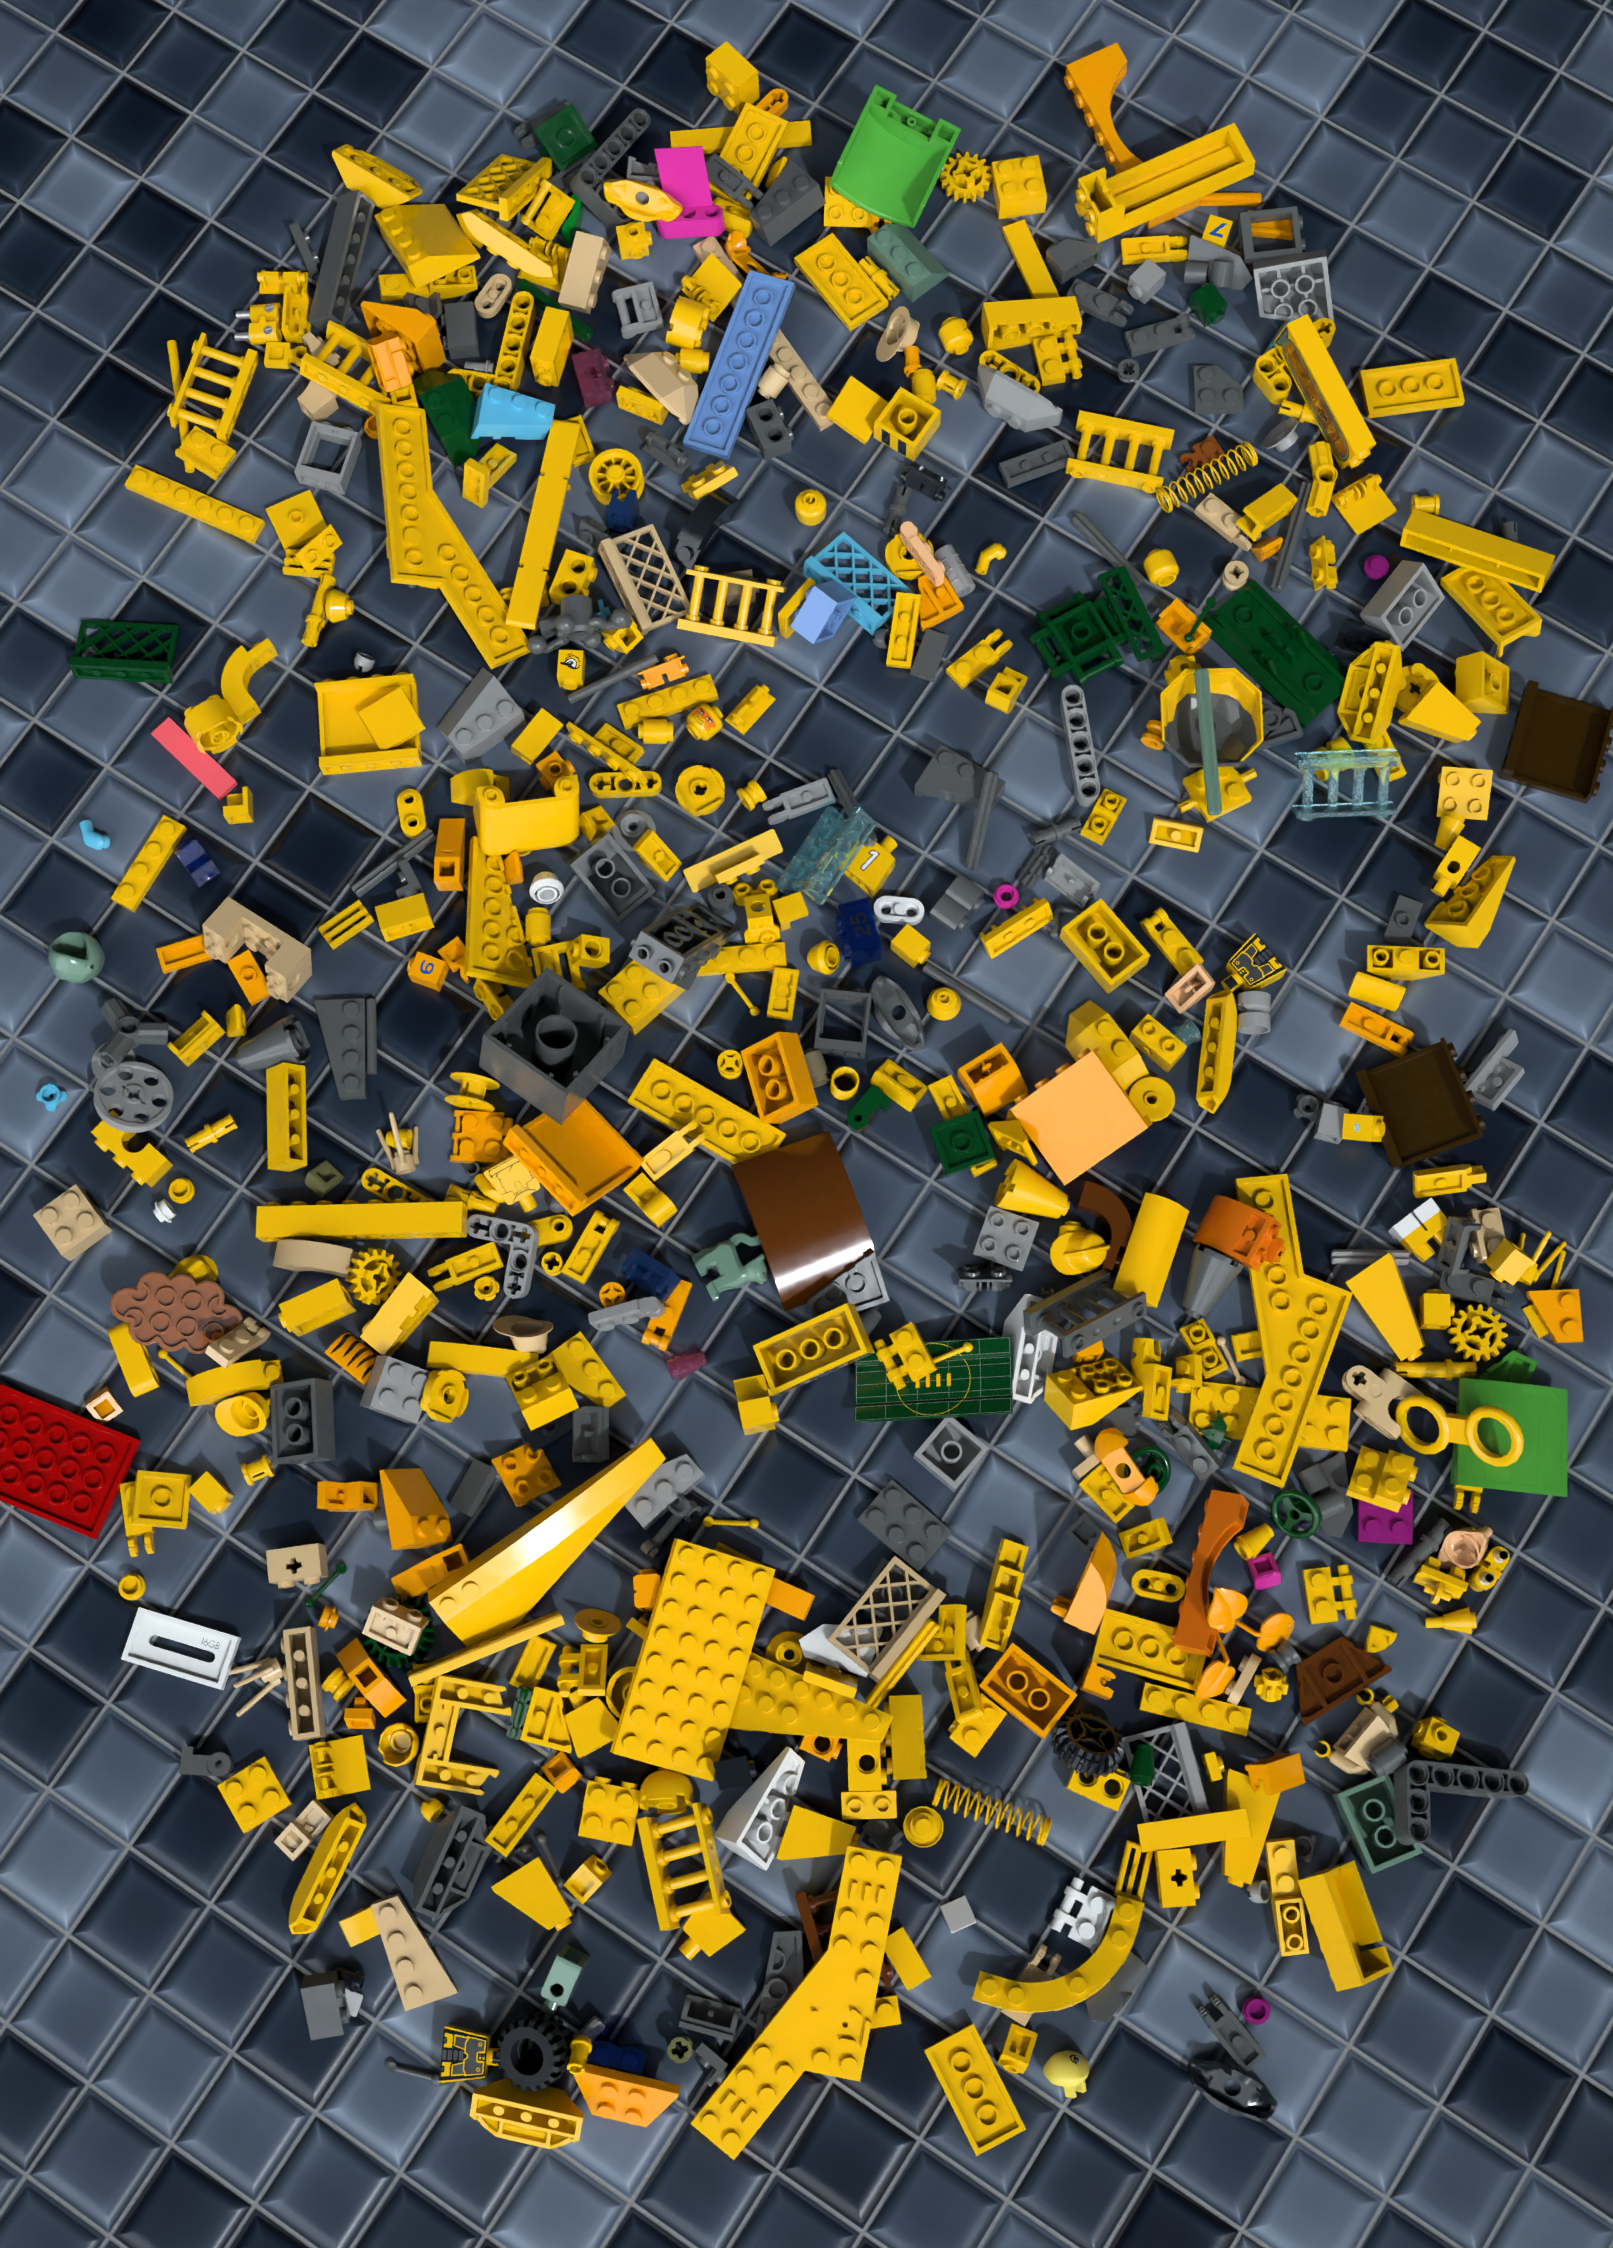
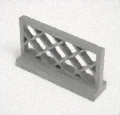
M1186 1721L1122 1738L1130 1768L1134 1754L1131 1752L1129 1742L1140 1739L1166 1755L1160 1768H1155V1772H1157L1155 1779L1157 1780L1159 1775H1162L1174 1782L1167 1796L1152 1788L1156 1780H1153L1151 1787L1143 1786L1148 1789L1145 1795H1143L1141 1786L1134 1785L1145 1823L1151 1822L1148 1813L1155 1816L1153 1822L1157 1821V1819L1166 1820L1160 1814L1167 1802L1181 1809L1178 1818H1181L1184 1812L1191 1816L1211 1813ZM1170 1731L1174 1743L1169 1752H1166L1154 1743L1159 1734ZM1154 1736L1152 1742L1146 1740L1145 1738ZM1174 1748L1176 1749L1177 1757L1171 1755ZM1169 1757L1177 1761L1181 1767L1176 1780L1162 1772ZM1182 1775L1185 1785L1179 1782ZM1176 1785H1179L1188 1792L1189 1798L1184 1807L1169 1799ZM1150 1791L1164 1799L1157 1814L1148 1809L1145 1803ZM1189 1803H1191L1193 1812L1186 1809Z

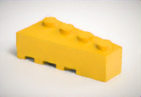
M1076 296L983 302L981 331L987 351H999L1032 344V339L1056 335L1058 339L1062 338L1063 334L1069 331L1073 335L1081 333L1082 318Z

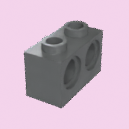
M773 399L745 409L746 421L765 461L792 451L791 441L794 440L793 433L789 426L785 427L782 421L784 420L782 409L780 406H775ZM764 417L771 418L768 421L761 420ZM778 437L780 440L772 441L771 438Z

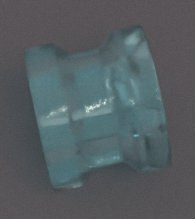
M1189 1018L1183 1022V1025L1179 1027L1174 1026L1170 1029L1171 1033L1182 1041L1187 1048L1189 1044L1193 1042L1198 1043L1202 1040L1197 1026Z

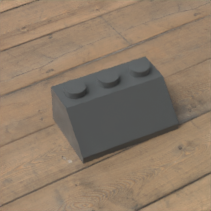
M311 1378L270 1385L273 1464H308L336 1460L333 1382Z

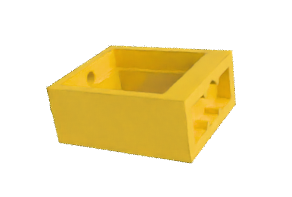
M547 306L545 308L530 355L535 382L543 386H559L574 338L569 311Z
M336 1278L279 1304L281 1313H278V1317L284 1328L300 1337L356 1312L347 1288Z

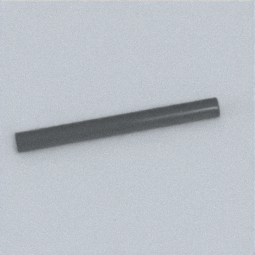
M653 653L567 695V698L573 704L658 663L659 658L656 653Z
M927 963L922 971L946 987L955 990L959 995L1008 1025L1011 1022L1013 1016L931 964Z

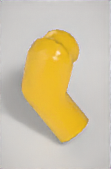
M993 543L981 551L975 571L978 574L986 575L990 561L995 557L998 560L1003 559L1007 553L1006 548L1002 547L1000 543Z

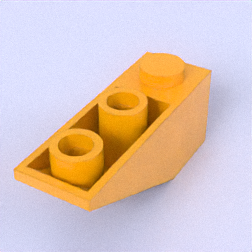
M465 818L440 819L434 860V883L438 891H463Z
M460 1543L391 1578L396 1593L401 1595V1603H403L407 1595L413 1599L428 1592L435 1585L469 1563L471 1559L466 1546Z

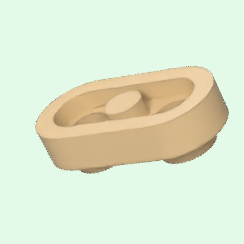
M493 275L475 299V308L479 316L483 318L494 317L510 297L513 287L507 275Z
M1253 1653L1250 1658L1246 1655L1244 1656L1238 1667V1670L1242 1672L1238 1681L1231 1680L1225 1691V1694L1229 1696L1228 1702L1235 1706L1238 1705L1262 1660L1261 1657Z

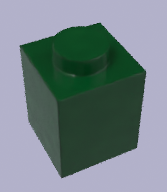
M1210 282L1191 293L1189 307L1205 328L1210 324L1219 323L1224 318L1227 302L1213 283Z

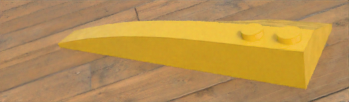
M650 1436L428 1590L430 1605L442 1621L467 1647L510 1630L526 1616L665 1461L666 1457Z

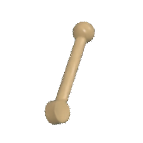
M1218 1336L1216 1344L1221 1346L1236 1377L1235 1384L1237 1386H1244L1246 1379L1240 1376L1225 1345V1337Z

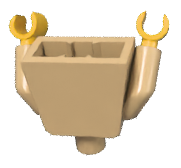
M1369 1688L1363 1689L1368 1693L1369 1701H1363L1359 1695H1356V1700L1360 1705H1368L1370 1709L1365 1707L1334 1744L1333 1748L1336 1751H1332L1329 1743L1324 1740L1319 1742L1327 1746L1326 1753L1320 1754L1314 1749L1318 1757H1328L1332 1764L1348 1774L1366 1775L1371 1772L1365 1762L1369 1757V1753L1391 1738L1397 1741L1398 1737L1394 1716L1379 1701L1375 1702L1373 1700L1374 1694Z

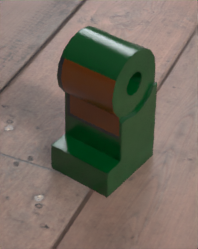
M873 1084L847 1114L849 1129L854 1133L865 1132L869 1127L870 1120L880 1109L887 1113L892 1108L893 1100Z

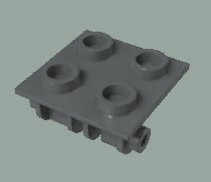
M965 1264L963 1268H957L959 1277L958 1289H963V1291H976V1282H978L979 1291L982 1290V1282H986V1291H989L990 1282H992V1291L1010 1289L1012 1276L1010 1268H1005L1004 1265L991 1264L989 1268H979V1265Z

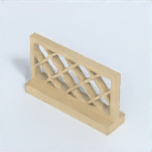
M653 524L614 539L607 538L600 542L598 552L625 609L630 613L631 619L637 624V629L642 636L648 634L653 629L674 622L679 618H684L689 613L690 602ZM650 533L653 539L651 548L638 543L641 535ZM624 542L633 546L630 555L627 556L620 553L616 545ZM635 548L649 553L645 563L632 558ZM652 554L662 559L664 564L661 570L648 565ZM629 563L643 568L640 578L629 574L627 570ZM645 570L659 575L656 585L642 580ZM662 576L672 580L674 584L672 592L658 587ZM640 585L653 590L650 601L640 597L638 593ZM656 591L669 596L666 607L652 602ZM672 598L681 601L685 610L675 612L668 609ZM650 607L664 612L661 620L652 623L648 615Z
M894 1556L827 1641L878 1683L946 1597V1594L939 1588H934L909 1566ZM894 1565L904 1571L905 1582L890 1583L889 1571ZM908 1575L915 1581H909ZM884 1577H886V1584H880ZM920 1584L929 1591L923 1599L911 1600L909 1585ZM906 1586L907 1601L892 1602L891 1587ZM878 1588H887L889 1603L873 1604V1591ZM869 1598L870 1605H863ZM912 1604H918L914 1611H912ZM908 1605L909 1617L907 1620L894 1621L893 1606ZM889 1607L891 1622L876 1623L874 1608ZM870 1609L872 1624L857 1625L855 1615L857 1611ZM852 1619L853 1626H846ZM895 1625H902L896 1632ZM891 1626L892 1639L888 1642H878L876 1627ZM872 1628L874 1643L859 1644L857 1629ZM854 1630L855 1645L844 1646L836 1638L841 1631ZM878 1646H885L879 1654ZM875 1647L876 1659L870 1666L860 1659L859 1648ZM849 1649H856V1655Z

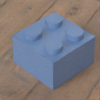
M835 580L813 585L805 594L806 600L803 606H800L793 615L794 621L790 627L812 644L831 639L835 636L857 596Z

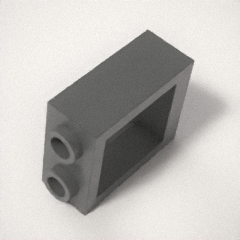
M1297 206L1239 213L1237 228L1240 254L1246 267H1253V262L1305 252V238H1301L1300 229L1303 228V218L1301 214L1298 215ZM1290 219L1293 248L1254 252L1252 223Z
M828 986L827 989L821 988L814 1050H820L822 1055L865 1059L872 994L867 993L863 989H853L851 992L842 991L840 987ZM827 1002L864 1006L860 1042L823 1038Z

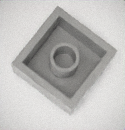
M377 1355L359 1406L406 1423L417 1424L422 1412L420 1401L423 1397L424 1387L430 1372L390 1356Z
M944 1418L915 1452L913 1458L951 1491L955 1492L988 1453L989 1447L954 1418Z

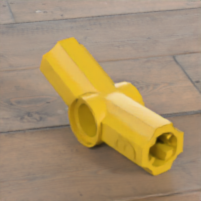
M1325 441L1316 442L1308 447L1313 481L1306 512L1310 516L1318 518L1327 515L1338 475L1333 465L1330 443ZM1320 478H1326V479H1328L1329 481L1326 482V481L1321 480Z

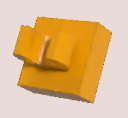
M355 1697L354 1708H345L344 1720L348 1729H375L376 1717L373 1709L368 1708L369 1704L366 1703L367 1699L365 1697Z

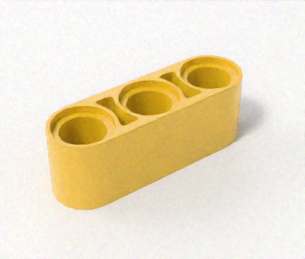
M124 1321L108 1328L107 1332L133 1396L138 1397L160 1387V1381L146 1345L138 1344L131 1338L129 1322Z

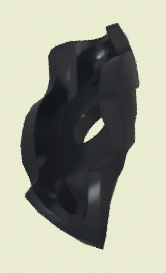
M1191 2058L1189 2060L1188 2074L1193 2087L1200 2091L1217 2108L1231 2115L1247 2117L1258 2122L1267 2120L1275 2113L1278 2107L1276 2099L1259 2082L1244 2072L1212 2060ZM1228 2080H1235L1240 2084L1241 2089L1235 2094L1228 2093L1224 2088L1225 2083Z

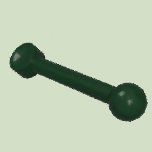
M1214 597L1207 598L1204 610L1190 632L1184 636L1186 642L1193 641V635L1207 612L1215 606L1216 600Z
M339 1563L331 1577L312 1597L305 1599L304 1605L307 1608L313 1607L315 1600L340 1574L346 1573L347 1566Z

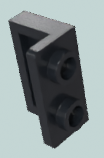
M1345 618L1331 653L1353 662L1359 655L1369 649L1374 642L1379 640L1384 642L1385 640L1390 641L1391 635Z

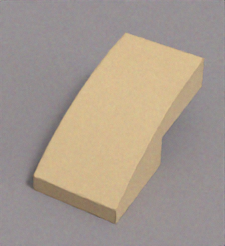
M315 1798L296 1820L292 1821L274 1843L294 1861L323 1832L335 1816Z

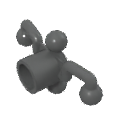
M585 595L567 596L560 600L561 615L555 621L558 638L546 643L542 636L534 635L528 640L527 647L532 654H547L568 644L571 640L583 641L587 648L595 649L601 643V635L596 629L615 630L629 628L632 625L630 613L624 608L614 610L611 614V620L593 617L592 599Z

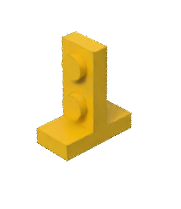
M496 443L479 462L469 458L464 463L462 497L483 508L488 503L489 489L516 462L517 454Z

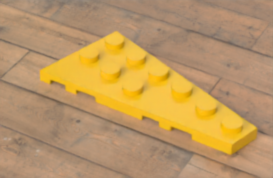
M751 1652L729 1729L883 1742L893 1716L854 1698L805 1682L802 1679L803 1675Z

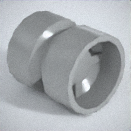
M1263 991L1239 993L1237 995V1009L1241 1013L1237 1016V1031L1251 1035L1270 1032L1271 1016L1267 1012L1271 1010V995Z

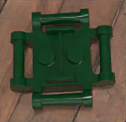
M1078 591L1072 595V598L1047 611L1042 610L1036 613L1037 620L1044 629L1034 633L1029 640L1041 653L1051 669L1050 674L1054 680L1062 678L1071 671L1076 683L1081 687L1088 683L1087 680L1113 666L1119 667L1124 664V660L1116 647L1122 646L1128 641L1118 621L1109 609V603L1105 597L1091 603V601L1087 602L1084 595ZM1098 612H1100L1101 615L1103 616V618H1104V620L1106 621V623L1108 624L1109 628L1111 629V631H1112L1113 634L1115 635L1114 637H1113L1112 634L1110 633L1109 629L1107 628V626H1106L1105 623L1103 622V620H1102V618L1100 617V615L1098 614ZM1050 637L1053 647L1063 661V664L1059 665L1045 643V639ZM1108 652L1110 657L1085 671H1082L1080 668L1081 665Z

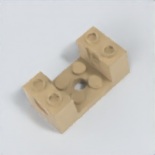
M227 897L202 924L205 951L211 958L219 959L226 964L244 943L250 950L258 951L266 956L268 959L265 964V972L268 973L266 976L268 980L266 982L267 991L275 999H282L288 1003L312 976L310 948L230 897Z

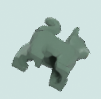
M738 1232L729 1239L719 1242L715 1247L705 1248L691 1256L701 1277L706 1275L708 1269L716 1267L720 1274L719 1277L706 1285L713 1302L719 1300V1293L738 1289L748 1282L763 1284L767 1281V1267L765 1264L767 1261L764 1259V1254L758 1255L743 1266L736 1249L740 1242L749 1246L760 1245L757 1235L752 1236L745 1232Z

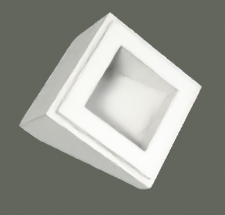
M965 1895L940 1906L951 1934L977 1922Z

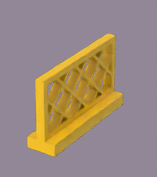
M500 154L456 194L457 201L498 211L499 219L508 222L535 197L541 187V180L544 178L548 181L552 178L551 158L542 157L539 161L533 162Z

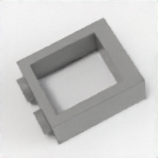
M312 421L294 471L298 483L345 495L362 447L359 433L352 428H339L328 422L319 423ZM320 440L349 446L340 474L311 467Z

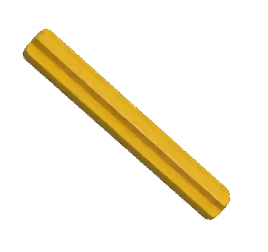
M929 1618L865 1698V1702L869 1706L877 1708L939 1630L940 1626L935 1620Z

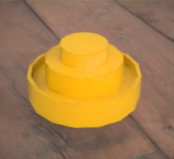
M927 1806L916 1807L906 1815L903 1822V1832L912 1845L920 1848L930 1847L941 1838L943 1821L934 1809Z

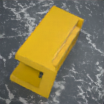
M1280 483L1246 506L1243 510L1246 515L1238 519L1235 524L1255 542L1260 533L1284 516L1290 514L1298 498Z

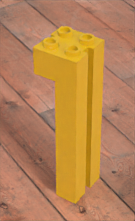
M1234 122L1106 179L1105 167L1079 178L1078 189L1075 191L1077 197L1075 208L1080 217L1083 216L1088 221L1085 223L1086 230L1090 237L1094 236L1098 244L1253 175L1255 159Z

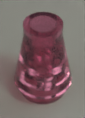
M699 1351L696 1353L673 1355L671 1359L666 1360V1364L672 1380L679 1379L681 1381L698 1369L707 1366V1361L703 1351Z

